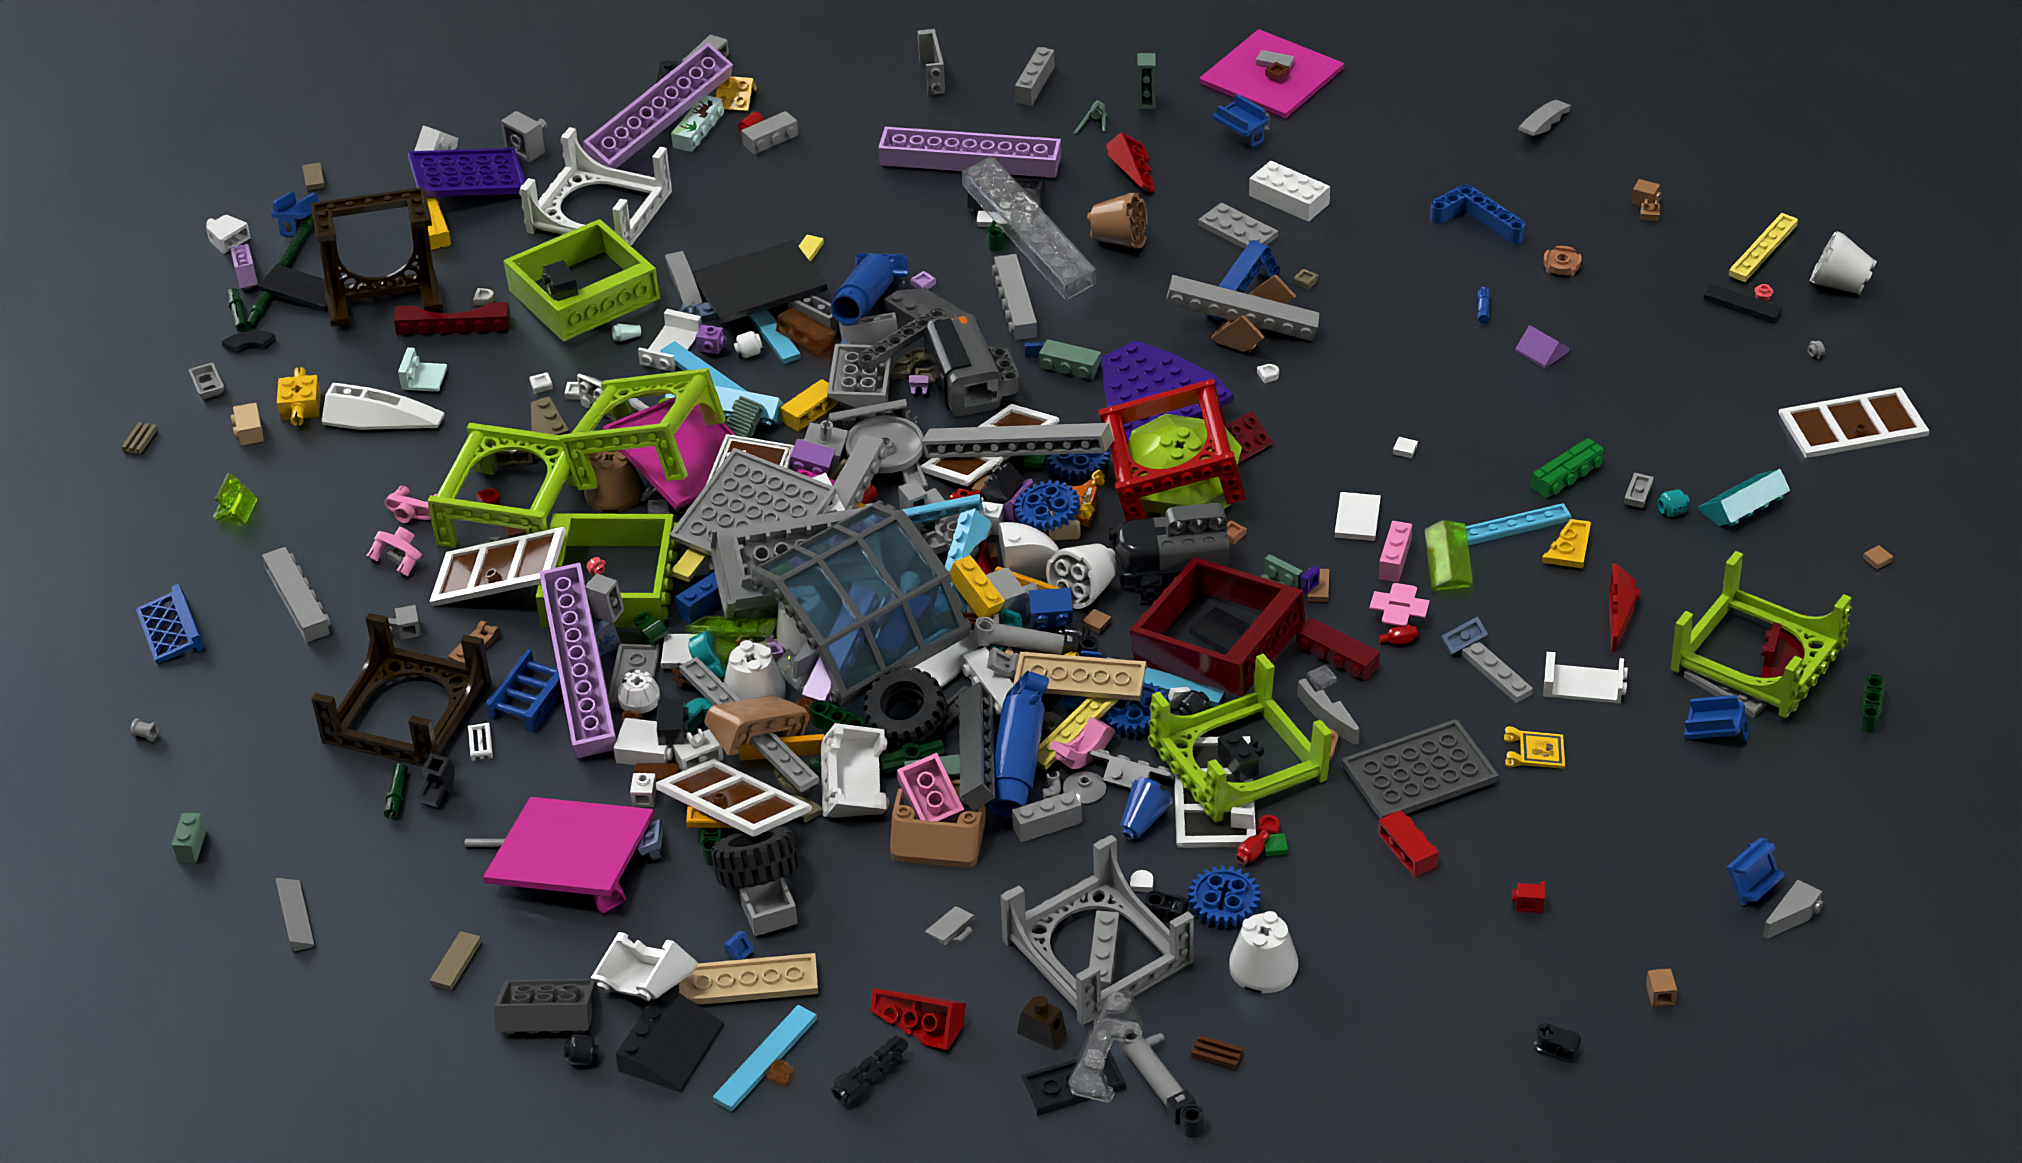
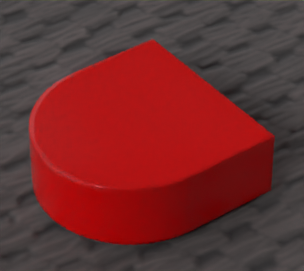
M492 488L476 493L480 503L496 505L500 500L498 491Z
M1273 815L1260 817L1256 826V834L1259 835L1263 830L1267 831L1269 835L1279 834V819Z

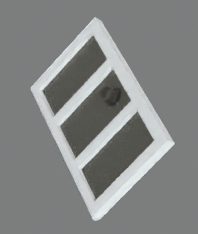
M1242 736L1249 744L1250 736ZM1199 737L1192 750L1197 765L1206 773L1208 762L1216 759L1227 772L1226 781L1240 783L1218 757V737ZM1175 744L1180 749L1187 748L1185 744ZM1174 775L1176 845L1178 848L1239 847L1247 838L1256 835L1255 810L1253 829L1231 827V810L1224 812L1223 820L1215 823L1210 816L1206 815L1201 804L1194 800L1192 793L1182 785L1179 777ZM1250 778V779H1248V780H1246V781H1243V782H1241V783L1251 782V781H1253V778ZM1254 801L1238 808L1254 809Z

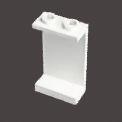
M667 309L664 312L665 326L649 349L639 347V362L641 365L675 372L678 367L675 365L674 355L662 353L660 350L675 341L689 351L696 342L695 336L702 325L701 316Z
M1547 652L1543 696L1621 704V696L1626 695L1627 682H1623V680H1627L1628 668L1624 667L1623 658L1619 660L1618 670L1555 665V652Z

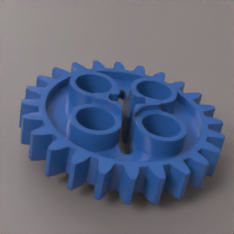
M1108 448L1106 453L1046 455V461L1049 470L1054 471V475L1060 474L1061 479L1067 476L1068 481L1072 478H1075L1076 481H1079V478H1083L1086 481L1088 476L1092 478V474L1095 471H1106V466H1109L1110 453Z
M1051 480L1047 484L1041 481L1039 486L1034 483L1032 489L1026 487L1027 493L1020 492L1021 497H1017V503L1014 504L1015 514L1019 523L1022 522V524L1035 527L1038 530L1043 529L1044 533L1049 528L1053 532L1055 527L1062 529V524L1069 525L1068 520H1075L1074 515H1078V509H1080L1077 491L1073 490L1072 485L1067 487L1066 482L1060 485L1059 480L1052 484Z
M1144 681L1140 701L1119 699L1102 716L1103 722L1117 730L1118 735L1126 732L1127 737L1130 733H1134V736L1137 737L1138 732L1146 735V730H1150L1149 720L1151 718L1150 704L1152 694L1160 692L1168 702L1169 697L1166 695L1165 690H1160L1159 685L1154 687L1151 682L1146 686Z
M1224 865L1221 866V870H1217L1213 866L1212 872L1204 869V876L1197 874V880L1192 879V886H1189L1188 893L1189 908L1193 909V915H1199L1200 921L1207 919V925L1215 922V926L1218 928L1220 923H1222L1227 928L1228 923H1232L1234 927H1237L1238 921L1243 924L1245 918H1250L1252 913L1257 914L1261 901L1260 886L1255 884V878L1249 879V872L1242 875L1241 868L1235 872L1233 871V866L1229 870H1225ZM1226 883H1229L1228 892L1225 895L1223 910L1220 911L1221 901L1224 898Z

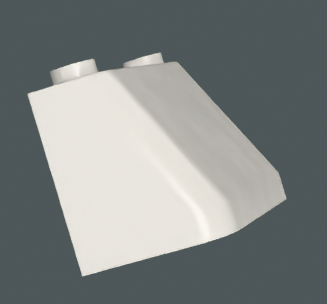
M835 723L824 736L821 745L822 809L824 817L838 818L879 815L888 809L889 798L886 797L885 793L880 792L879 756L887 747L884 729Z
M618 932L591 979L597 983V988L605 993L612 991L638 996L649 1001L650 999L658 998L693 974L698 963L674 941L666 940L662 947L664 950L646 947L639 940L634 944L627 938L628 935L626 933Z

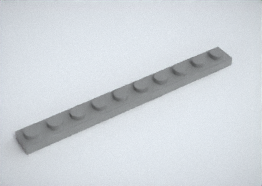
M697 657L679 666L680 673L712 705L741 701ZM774 733L752 736L750 743L800 792L819 783L818 776Z

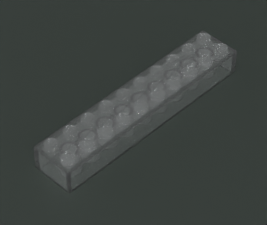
M993 156L962 170V186L1065 300L1096 284V268Z

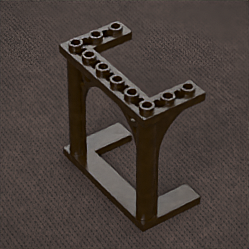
M424 187L310 203L317 243L319 242L326 283L324 290L331 327L350 324L346 301H356L365 298H376L420 290L424 310L429 312L443 310L436 271L433 268L428 226H432ZM408 207L413 250L408 261L400 269L381 277H365L351 272L342 264L337 250L333 217ZM406 270H412L416 272V274L405 275L404 272ZM350 278L355 279L354 283L344 284Z
M369 613L365 618L370 638L367 657L359 677L337 708L335 698L332 696L314 693L311 698L321 742L331 746L424 767L431 753L441 754L482 688L489 689L492 684L484 640L475 636L463 635L461 645L465 663L394 647L388 617ZM390 667H394V668H398V669H400V670L397 671V672H394V671H391L389 668H390ZM409 675L426 676L440 682L449 693L447 709L434 729L432 720L411 716L408 723L413 744L348 729L370 695L389 680ZM452 681L460 683L458 685H450Z

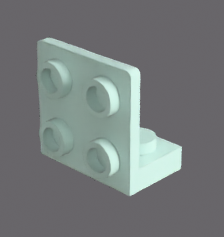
M407 348L398 371L401 389L439 391L447 371V364L419 363V356H416L415 348Z

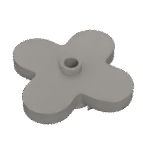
M951 514L939 520H934L935 531L927 533L924 539L935 554L950 550L959 514ZM992 522L987 537L992 534ZM979 545L974 547L970 553L971 557L978 554Z

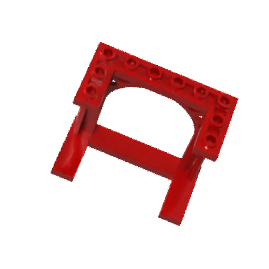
M1214 378L1098 410L1101 422L1109 423L1114 440L1109 448L1117 479L1115 486L1126 522L1132 519L1147 518L1140 497L1218 476L1227 505L1246 500L1234 453L1230 450L1225 431L1226 422ZM1200 403L1207 430V439L1205 445L1195 457L1179 466L1166 469L1147 468L1136 463L1131 458L1128 450L1129 441L1123 424Z

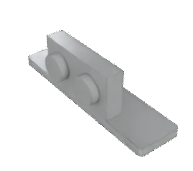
M1098 749L1097 752L1093 750L1090 752L1093 759L1108 763L1103 777V781L1106 783L1131 789L1134 780L1138 781L1140 777L1150 779V776H1155L1174 782L1175 776L1166 767L1158 766V769L1150 767L1151 764L1145 761L1138 760V763L1123 755L1114 757L1110 755V752Z

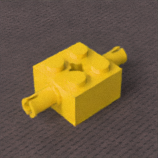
M298 367L295 368L294 377L278 378L277 406L281 421L291 420V423L297 426V420H299V425H301L304 418L320 416L321 391L317 375H306V369L300 367L299 373Z

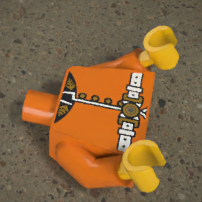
M1101 470L1095 471L1092 474V479L1085 484L1072 486L1073 490L1077 491L1080 500L1079 514L1074 515V518L1080 522V525L1089 527L1098 502L1097 485L1102 486L1105 481V475Z

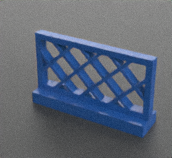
M179 584L172 586V593L136 608L157 664L195 647L198 652L206 649L188 600ZM173 600L169 607H163L165 603ZM153 610L150 616L143 615V613ZM159 612H165L162 618L156 617ZM171 614H177L174 620L168 619ZM152 622L158 623L155 629L149 628ZM164 624L170 625L167 631L161 630ZM176 627H182L179 633L173 632ZM157 635L163 636L160 642L154 641ZM169 637L175 638L172 644L166 643ZM181 639L188 640V643L178 646ZM162 648L168 649L166 653L158 656Z

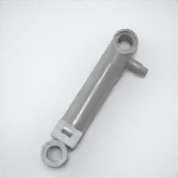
M997 613L993 614L992 618H978L972 634V641L979 646L997 644L1056 655H1065L1072 651L1073 653L1078 652L1081 656V651L1097 652L1099 647L1098 639L1091 635H1083L1079 638V633L1064 631V635L999 624L1000 619Z
M1126 1024L1122 1026L1119 1030L1120 1052L1130 1058L1167 1107V1114L1174 1124L1180 1123L1181 1133L1192 1138L1201 1135L1204 1129L1203 1109L1196 1105V1100L1188 1089H1182L1151 1048V1046L1164 1040V1035L1159 1033L1144 1039L1142 1037V1030L1138 1025Z

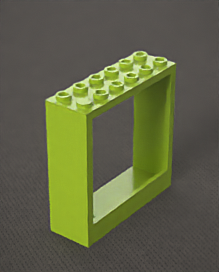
M601 219L503 260L509 291L563 342L661 299L656 268ZM602 252L607 254L623 269L619 273L578 290L579 295L560 301L551 298L535 283L542 279L541 275L544 274L542 266L564 260L567 266L570 267Z
M553 513L550 529L565 527L566 529L555 568L563 566L566 546H661L653 593H620L625 610L613 624L615 628H638L633 621L636 616L643 612H649L664 624L665 619L669 617L667 605L671 604V593L669 591H673L671 570L675 566L674 563L678 561L676 549H680V543L670 539L669 534L677 525V522H674L673 514ZM538 584L536 602L541 627H550L542 584Z

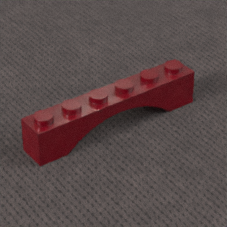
M508 302L488 303L471 311L452 314L429 312L417 306H396L394 325L396 335L509 331L511 316Z

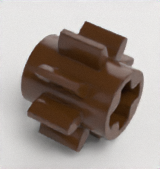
M672 669V672L676 673V677L672 680H678L680 682L679 687L683 683L691 686V683L685 677L679 676L681 674L679 669Z

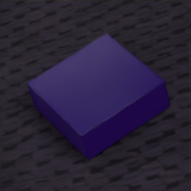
M1313 566L1301 576L1300 589L1303 590L1304 594L1309 593L1319 585L1320 569Z

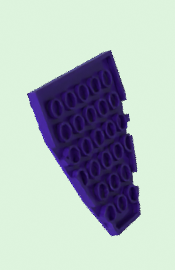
M1136 340L1102 357L1103 386L1109 407L1213 378L1221 407L1235 401L1234 395L1215 374L1171 352ZM1200 403L1123 424L1128 441L1132 430L1164 414L1191 418L1202 417Z

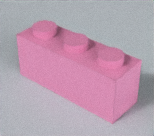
M1392 521L1380 558L1379 579L1399 582L1411 544L1412 524Z

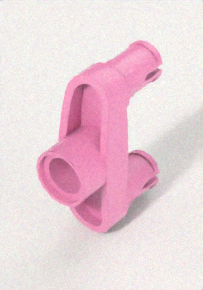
M399 486L394 493L385 499V506L394 513L395 518L401 523H407L411 519H431L428 502L407 497L410 494V490L406 486Z
M399 526L395 535L378 531L374 538L373 546L366 556L378 562L386 546L396 548L405 554L397 571L408 577L416 561H419L422 553L410 545L415 535Z

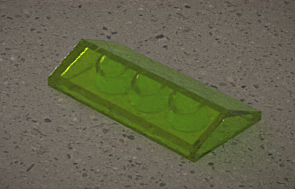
M1442 520L1426 528L1425 537L1432 591L1473 586L1465 524Z
M704 616L685 626V631L692 634L708 631L713 636L738 637L741 635L742 637L769 638L777 625V618L733 617L725 619V616Z

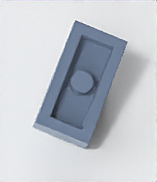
M691 302L692 307L687 308L685 304H682V309H679V312L701 316L702 322L718 319L707 302L697 306L694 302Z
M1477 616L1442 635L1440 638L1449 654L1452 655L1484 638L1488 633Z
M660 819L649 824L638 844L640 854L649 853L652 860L661 857L659 852L662 851L664 825Z

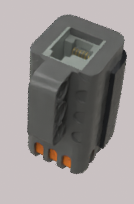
M963 313L961 317L957 315H952V318L949 319L941 317L939 321L932 319L926 324L924 330L925 361L945 407L951 410L954 416L962 417L997 409L1000 406L1002 396L1016 394L1019 391V372L1008 349L1002 345L988 347L973 315Z

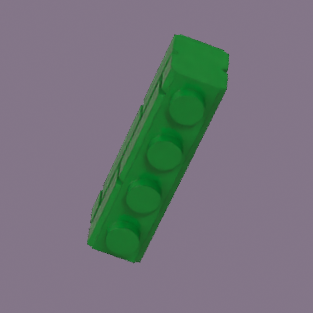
M1587 438L1531 473L1530 486L1545 498L1552 494H1558L1563 487L1572 485L1576 479L1586 476L1593 468H1599L1604 462L1605 450Z

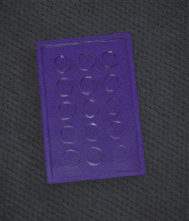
M515 148L408 151V159L417 188L424 187L426 198L436 196L520 194V187L526 182Z

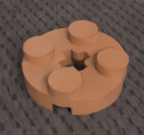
M1556 246L1554 250L1549 252L1548 249L1545 252L1543 264L1546 267V272L1549 274L1571 277L1579 270L1582 258L1580 253L1579 255L1576 254L1575 249L1571 247Z

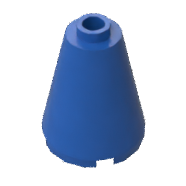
M1140 777L1138 781L1134 780L1119 827L1123 837L1129 840L1138 839L1171 806L1173 797L1167 789L1164 792L1159 788L1161 784L1144 777Z

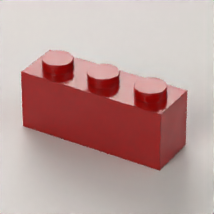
M1402 810L1379 819L1378 835L1414 877L1437 868L1439 857L1437 848L1431 845L1426 839L1425 834L1418 830L1409 816L1407 817Z

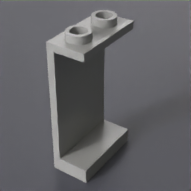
M935 29L918 31L920 63L934 62L926 64L928 95L945 93L944 63Z

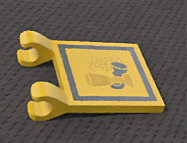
M1511 726L1506 727L1504 740L1506 742L1520 740L1521 754L1519 755L1512 751L1507 752V759L1505 760L1507 767L1527 765L1565 769L1563 735L1520 731Z

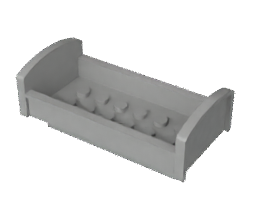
M874 503L866 504L863 508L720 530V527L712 528L710 549L725 619L733 618L735 612L777 606L779 604L773 594V590L767 588L766 594L762 595L759 589L756 590L750 580L752 578V569ZM873 518L852 529V531L859 534L874 526ZM875 532L864 538V541L884 567L877 533ZM841 535L811 552L820 555L850 538ZM858 543L824 560L847 594L852 589V581L884 580ZM802 556L776 570L773 574L780 577L808 562L810 559ZM818 564L784 582L788 588L812 586L821 598L839 595Z

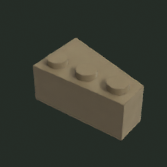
M550 397L531 402L533 432L554 435L570 434L568 427ZM534 454L535 460L540 458Z

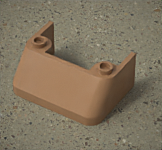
M1276 274L1248 293L1249 295L1287 304L1296 297ZM1242 315L1235 321L1225 319L1211 338L1218 344L1242 352L1246 350L1250 352L1264 336L1260 333L1262 328L1255 327Z
M898 788L892 813L890 855L893 860L970 868L976 865L986 824L985 804L979 807L977 812L966 811L960 814L957 823L914 819L915 813L913 808L904 805L903 789Z

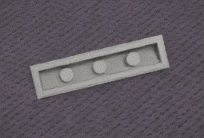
M275 878L292 952L315 947L300 881Z

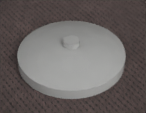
M885 415L871 417L857 423L850 429L845 441L846 454L849 458L861 435L884 439L887 456L879 465L878 473H893L904 470L919 460L923 453L921 441L924 437L919 427L905 418Z

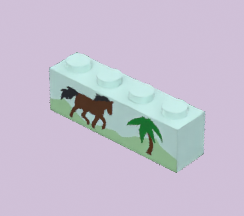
M707 95L692 107L671 133L673 148L692 152L699 145L704 136L708 134V131L724 114L721 98Z

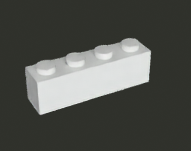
M986 647L963 655L964 665H962V671L964 675L971 679L972 685L981 682L993 695V714L1000 719L1002 704L1007 692L1013 686L1012 681L1008 677L987 668L989 651Z

